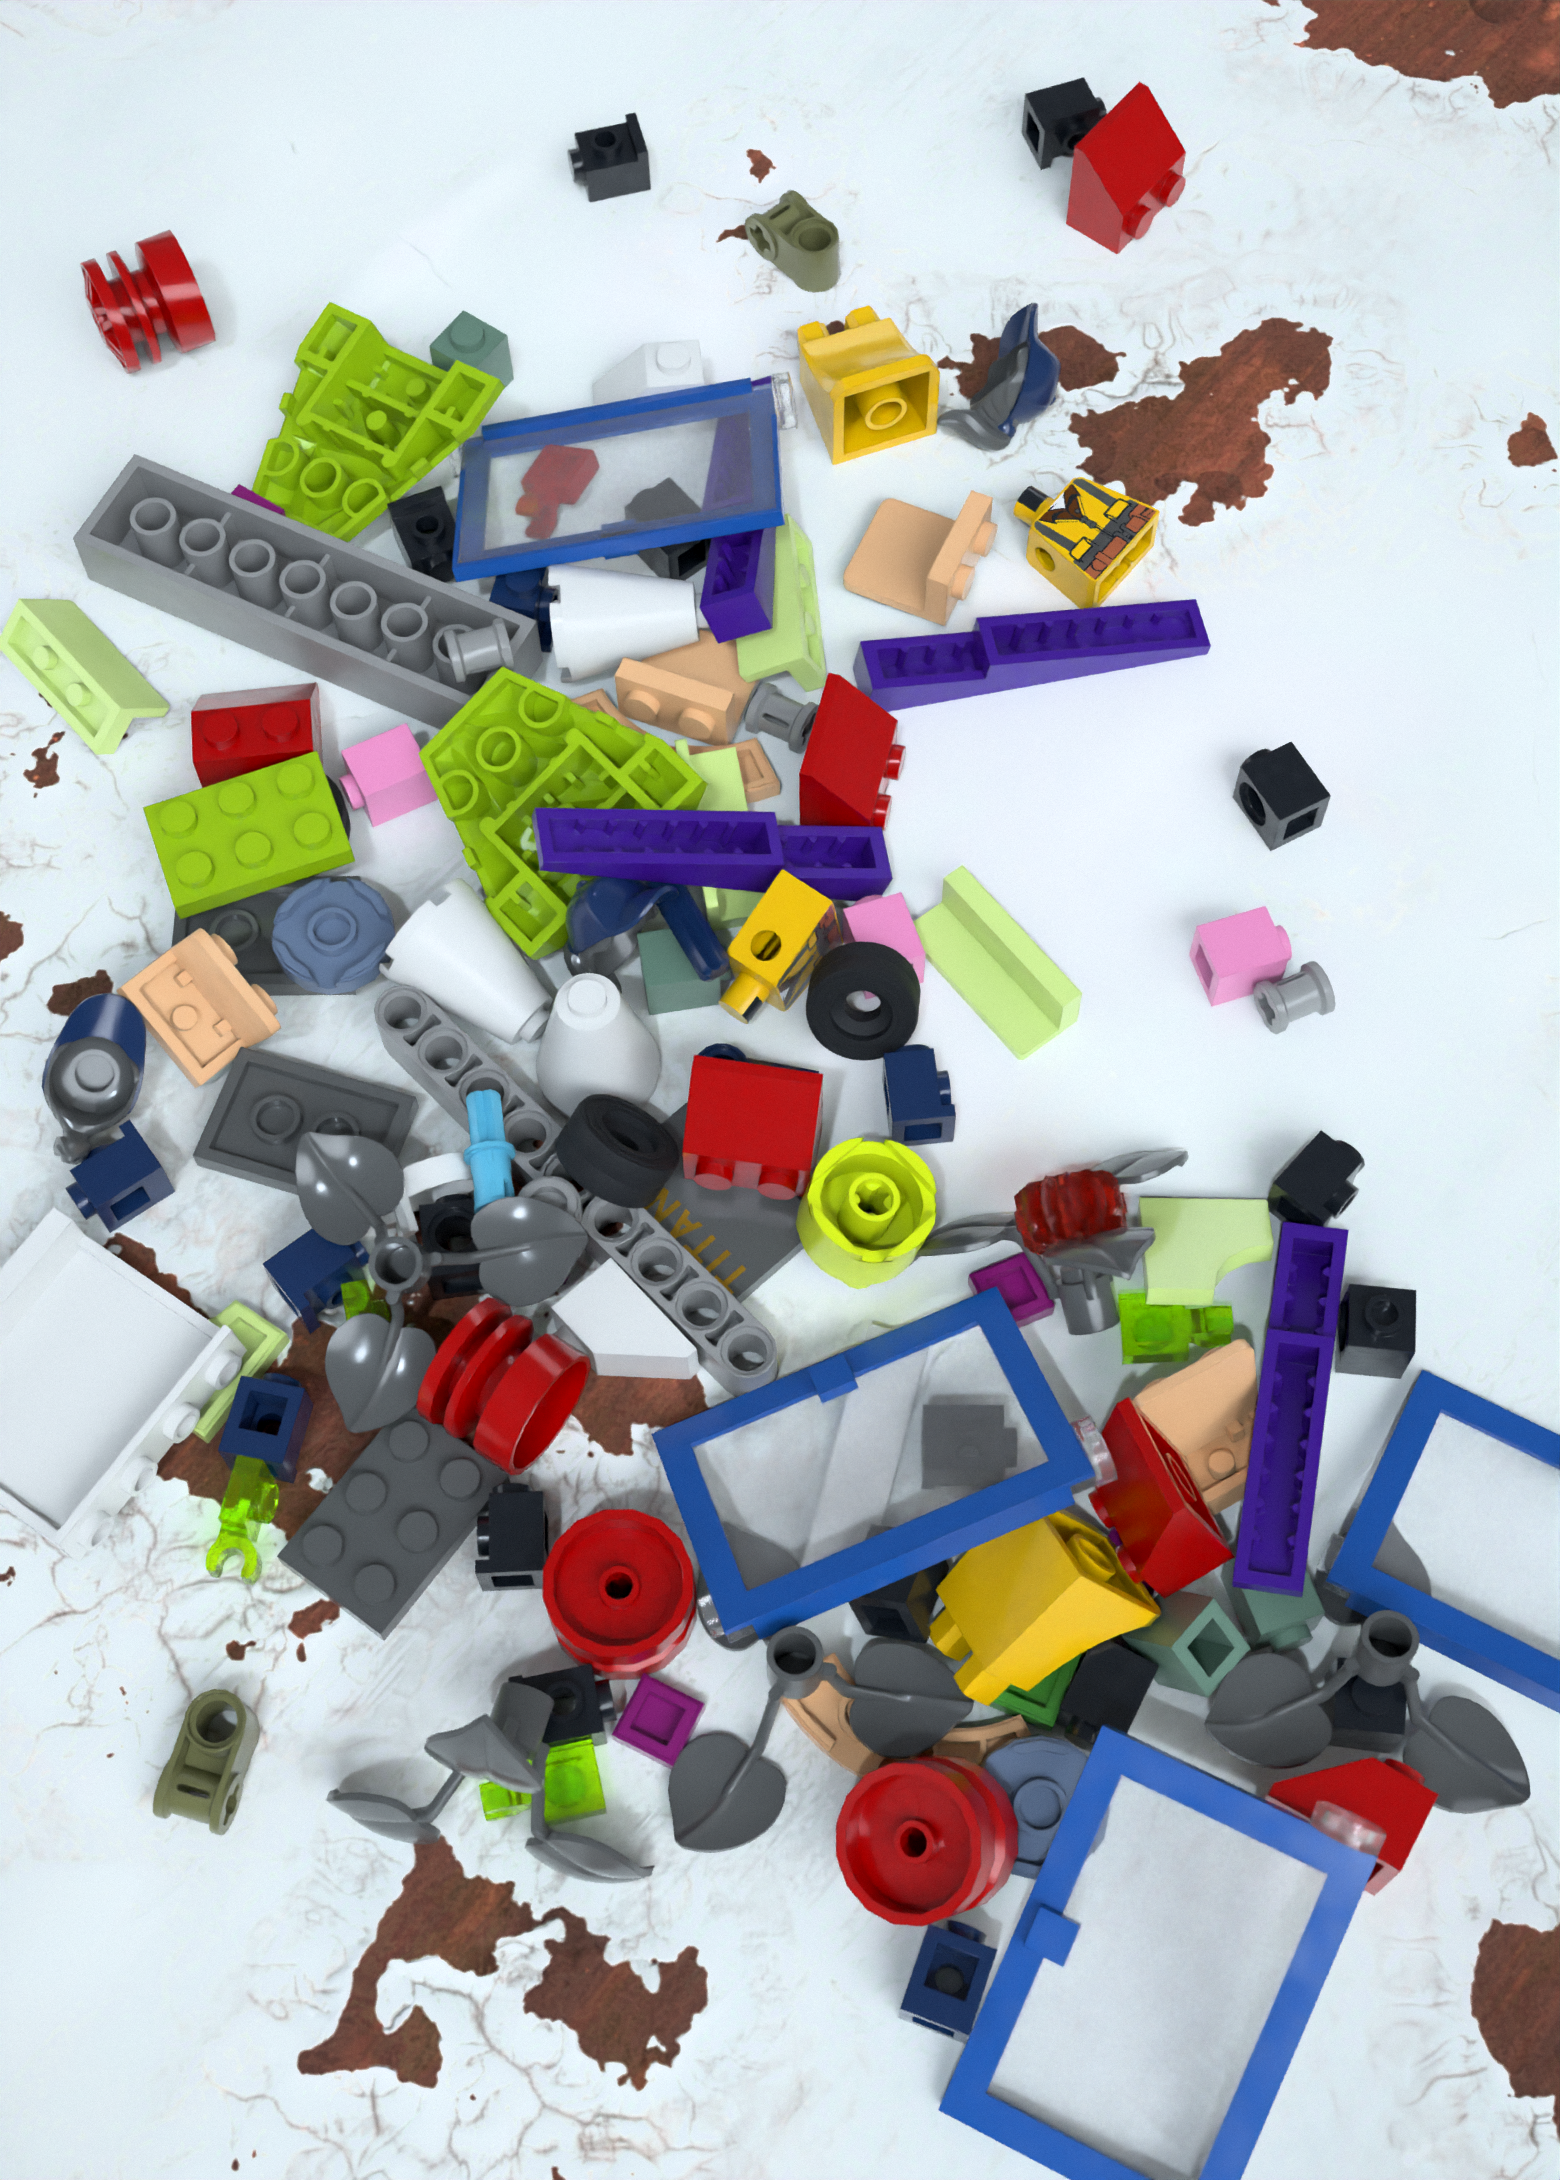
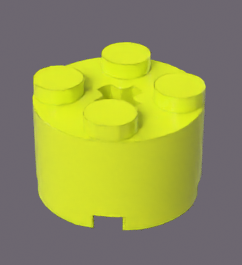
M863 1137L849 1139L834 1146L817 1164L810 1179L809 1192L808 1183L799 1205L796 1227L806 1253L821 1270L843 1281L844 1284L851 1288H867L872 1284L888 1281L901 1274L913 1262L934 1226L937 1213L935 1198L937 1190L934 1177L925 1162L914 1151L899 1142L885 1139L884 1143L863 1141ZM869 1209L874 1213L867 1214L865 1212Z

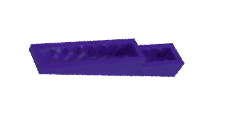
M777 374L751 381L755 397L777 393L780 429L781 383ZM750 418L719 423L703 517L754 509ZM776 527L711 538L699 608L718 644L772 629Z
M1189 599L977 617L971 632L860 641L852 669L857 688L885 711L891 712L1207 655L1211 644L1197 600Z
M535 808L531 816L540 871L766 893L776 876L784 869L828 899L855 902L871 895L882 896L893 879L882 827L777 825L775 812Z
M1283 1222L1232 1587L1303 1597L1349 1231L1346 1229Z

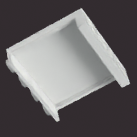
M54 1206L0 1269V1505L79 1563L87 1551L97 1549L108 1538L115 1524L114 1517L130 1497L140 1495L151 1484L158 1470V1462L173 1443H179L191 1434L199 1421L201 1408L216 1390L224 1389L234 1380L241 1368L242 1357L247 1350L232 1329L226 1325L219 1328L86 1236L73 1219Z

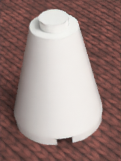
M568 564L549 566L548 586L556 585L558 589V600L549 603L555 659L557 669H562L560 677L562 683L576 682L618 668L623 657L640 661L698 642L699 629L710 628L699 608L702 593H696L695 584L692 581Z
M462 878L453 879L443 886L451 896L439 906L431 899H428L403 925L385 951L394 961L392 963H380L379 971L399 985H409L418 988L439 1007L510 1045L516 1044L521 1039L530 1044L546 1029L550 1017L547 1009L552 1003V998L472 887Z
M583 973L568 979L560 987L556 995L537 1054L536 1074L544 1098L556 1112L569 1120L578 1104L586 1097L594 1094L618 1097L642 1109L653 1096L659 1077L660 1057L653 1036L617 987L608 978L599 974Z

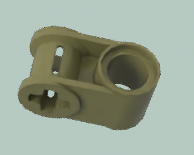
M788 190L780 196L779 204L762 215L753 213L745 220L746 234L754 249L761 257L771 261L792 279L799 288L813 293L824 292L831 289L840 278L838 229L834 223L824 218L811 207L801 194L795 190Z
M212 1689L201 1693L190 1703L185 1712V1718L171 1757L166 1763L156 1787L153 1800L154 1816L168 1819L172 1814L209 1824L211 1833L224 1835L227 1832L238 1810L244 1779L260 1735L258 1717L238 1696L227 1690ZM236 1711L237 1726L233 1734L225 1741L219 1743L210 1742L208 1728L212 1719L221 1712ZM193 1791L207 1795L209 1797L202 1798L192 1794H188V1792Z

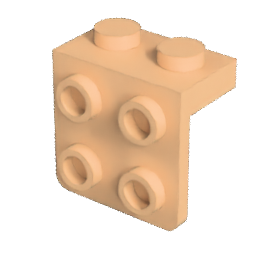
M971 490L956 520L894 498L885 499L880 504L843 574L844 587L850 592L945 626L958 600L964 601L974 580L975 566L980 556L987 557L993 546L998 528L997 524L991 522L993 498Z
M699 629L698 642L643 659L641 662L623 657L614 675L618 710L625 717L713 746L731 744L760 681L759 679L747 683L739 675L736 640L718 644L713 633Z
M202 928L197 929L175 944L116 990L119 995L130 1000L138 1008L143 1016L147 1030L195 1088L204 1084L234 1060L240 1047H251L271 1037L281 1029L280 1023L275 1017L278 1010L271 997L259 985L252 984L250 986L235 968V965L238 963L237 957L226 941L215 933L209 935Z
M1238 1339L1224 1347L1219 1346L1207 1351L1197 1362L1168 1378H1159L1150 1382L1133 1399V1402L1179 1450L1213 1516L1244 1499L1258 1400L1254 1349L1245 1339Z

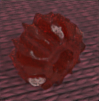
M1087 1168L1078 1172L1066 1171L1055 1176H1045L1043 1180L1029 1182L1014 1196L1016 1206L1014 1217L1017 1232H1021L1024 1247L1038 1255H1042L1048 1249L1065 1242L1089 1239L1090 1236L1105 1230L1127 1227L1125 1213L1128 1211L1124 1192H1120L1117 1178L1113 1177L1111 1172L1102 1169L1092 1171Z

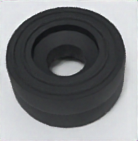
M852 942L834 948L821 958L810 977L806 1000V1018L812 1034L829 1051L852 1060H876L883 1058V1053L895 1052L908 1042L917 1026L921 996L917 974L904 956L882 944ZM856 991H868L877 996L881 1004L872 1011L862 1012L853 1009L847 1003L846 998Z
M605 1094L590 1095L582 1100L574 1110L570 1120L559 1133L556 1141V1154L560 1163L578 1184L595 1196L625 1208H643L653 1202L663 1189L664 1184L676 1170L680 1158L679 1149L673 1137L654 1117L626 1100Z

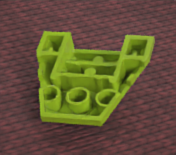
M329 301L298 347L294 363L300 369V373L293 394L284 392L279 405V410L284 414L285 419L279 437L268 439L251 491L284 509L286 517L349 542L388 509V503L397 501L470 438L478 429L505 386L500 379L461 361L456 360L450 370L446 372L388 345L371 320Z
M501 667L418 753L446 817L454 822L465 849L461 851L469 868L476 871L487 898L484 899L488 911L500 927L535 961L564 946L568 939L565 921L566 911L571 898L577 891L576 885L581 880L589 881L597 876L540 871L531 817L534 809L697 810L708 785L664 740L647 732L644 735L620 724L614 717L599 710L594 712L572 702L566 695L505 667Z

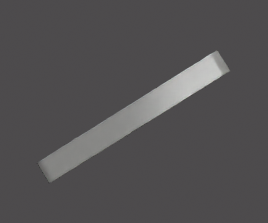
M399 985L393 986L381 994L376 1001L374 1014L385 1049L469 1135L467 1095L473 1091L488 1089L495 1090L500 1094L505 1140L514 1146L516 1153L514 1159L511 1160V1175L522 1187L530 1181L543 1176H556L567 1181L574 1180L564 1169L556 1154V1141L562 1128L424 992L414 986ZM403 1019H418V1022L410 1028H394ZM455 1058L460 1060L456 1066L450 1069L440 1070L434 1068L443 1059ZM537 1139L544 1142L541 1148L534 1152L524 1153L516 1150L517 1146L525 1140ZM585 1188L578 1193L583 1211L581 1225L588 1233V1244L585 1250L600 1265L609 1258H612L696 1347L698 1363L727 1392L735 1397H739L776 1381L778 1375L777 1348L775 1339L769 1330L644 1208H625L614 1205L595 1196ZM620 1222L631 1227L625 1235L618 1238H608L600 1234L601 1230L610 1223ZM656 1265L669 1266L675 1270L673 1275L665 1281L654 1282L643 1277L647 1269ZM701 1308L712 1309L720 1315L715 1322L706 1326L693 1325L687 1321L690 1313ZM744 1352L757 1353L765 1360L760 1367L751 1371L739 1370L731 1364L737 1355Z

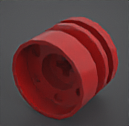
M166 230L134 243L139 266L137 270L130 272L116 250L106 253L107 262L113 279L108 281L95 258L80 263L85 282V298L104 344L120 361L126 374L141 370L140 360L134 344L139 342L152 364L162 362L157 336L165 332L176 349L182 354L216 341L212 321L200 288L186 256L171 230Z
M488 1297L476 1304L457 1323L440 1346L419 1388L416 1408L419 1416L430 1423L443 1424L446 1433L453 1438H464L476 1429L473 1441L476 1453L508 1474L520 1475L542 1456L565 1426L585 1388L591 1363L588 1355L555 1334L545 1333L532 1342L535 1330L532 1320L525 1315L515 1314L513 1316L509 1305L498 1298Z

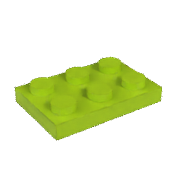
M317 751L143 807L171 899L180 919L355 862Z

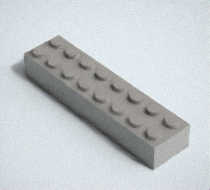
M136 454L132 456L73 537L89 580L440 730L500 669L496 668L467 675L466 682L456 684L443 631L453 629L456 634L476 630L492 626L493 619L502 617L514 659L515 670L513 672L532 679L543 662L536 620Z

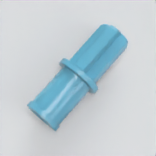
M492 1089L473 1091L466 1097L471 1146L465 1149L463 1156L464 1161L471 1168L475 1214L485 1205L497 1199L515 1197L511 1175V1160L516 1155L515 1148L505 1140L501 1096Z

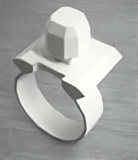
M464 1152L447 1153L431 1157L403 1168L405 1185L403 1197L393 1212L380 1217L385 1222L387 1230L396 1228L398 1236L417 1242L415 1233L419 1229L413 1212L419 1211V1205L433 1204L437 1199L446 1195H468L474 1191L471 1168L464 1161ZM372 1226L361 1240L369 1241L375 1239L376 1234Z

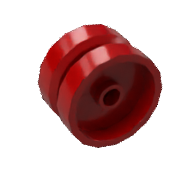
M604 1509L577 1520L555 1541L543 1567L542 1599L561 1649L578 1666L592 1663L595 1675L604 1679L638 1680L642 1677L643 1673L650 1675L664 1669L686 1647L697 1621V1590L694 1581V1570L682 1540L662 1520L635 1509ZM631 1590V1593L623 1599H613L610 1597L611 1594L624 1597Z
M928 1755L913 1760L894 1762L867 1773L847 1794L836 1822V1858L846 1886L867 1911L894 1925L923 1927L988 1903L1007 1883L1018 1855V1821L1007 1792L987 1769L961 1756Z

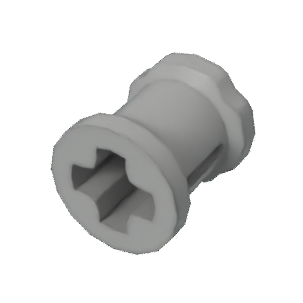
M502 617L493 619L492 626L459 634H456L453 629L443 631L456 684L466 682L467 675L505 667L511 671L515 670L511 646Z
M765 682L760 686L748 707L745 717V729L753 734H758L760 731L787 742L789 750L801 754L807 748L819 705L814 702H808L806 705H803L779 694L777 686Z
M1313 960L1303 964L1300 972L1274 983L1265 979L1256 983V987L1253 989L1258 1012L1266 1027L1275 1035L1286 1031L1289 1023L1315 1012L1324 1016L1333 1012L1336 1006L1330 980L1323 968Z

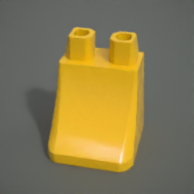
M867 305L851 310L845 316V331L830 335L825 324L819 321L799 326L797 329V347L799 352L800 383L833 465L936 434L940 371L929 355L920 354L911 346L890 317L881 320L873 308Z
M1062 1509L969 1549L935 1589L946 1608L929 1626L931 1631L929 1637L944 1655L959 1662L972 1650L973 1654L958 1669L953 1678L964 1695L986 1706H990L1010 1684L1028 1692L1050 1673L1082 1652L1120 1634L1150 1626L1161 1615V1610L1143 1583L1135 1584L1127 1575L1116 1555V1544L1096 1526Z

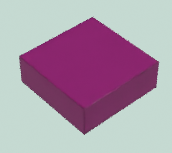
M1024 1252L968 1275V1285L973 1295L997 1286L1018 1328L1054 1313L1055 1305L1048 1298L1043 1281Z
M643 1673L611 1734L612 1739L672 1770L682 1750L687 1746L705 1711V1704Z

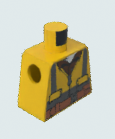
M1078 477L1073 478L1055 499L1034 486L1027 487L1018 498L1013 514L1031 526L1028 533L1026 551L1028 563L1078 608L1083 609L1100 607L1152 549L1160 511L1091 480Z
M782 869L728 947L726 953L729 956V963L735 980L718 1001L719 1005L727 1013L744 1024H748L765 1001L780 1011H787L808 987L811 974L821 958L844 943L833 901Z

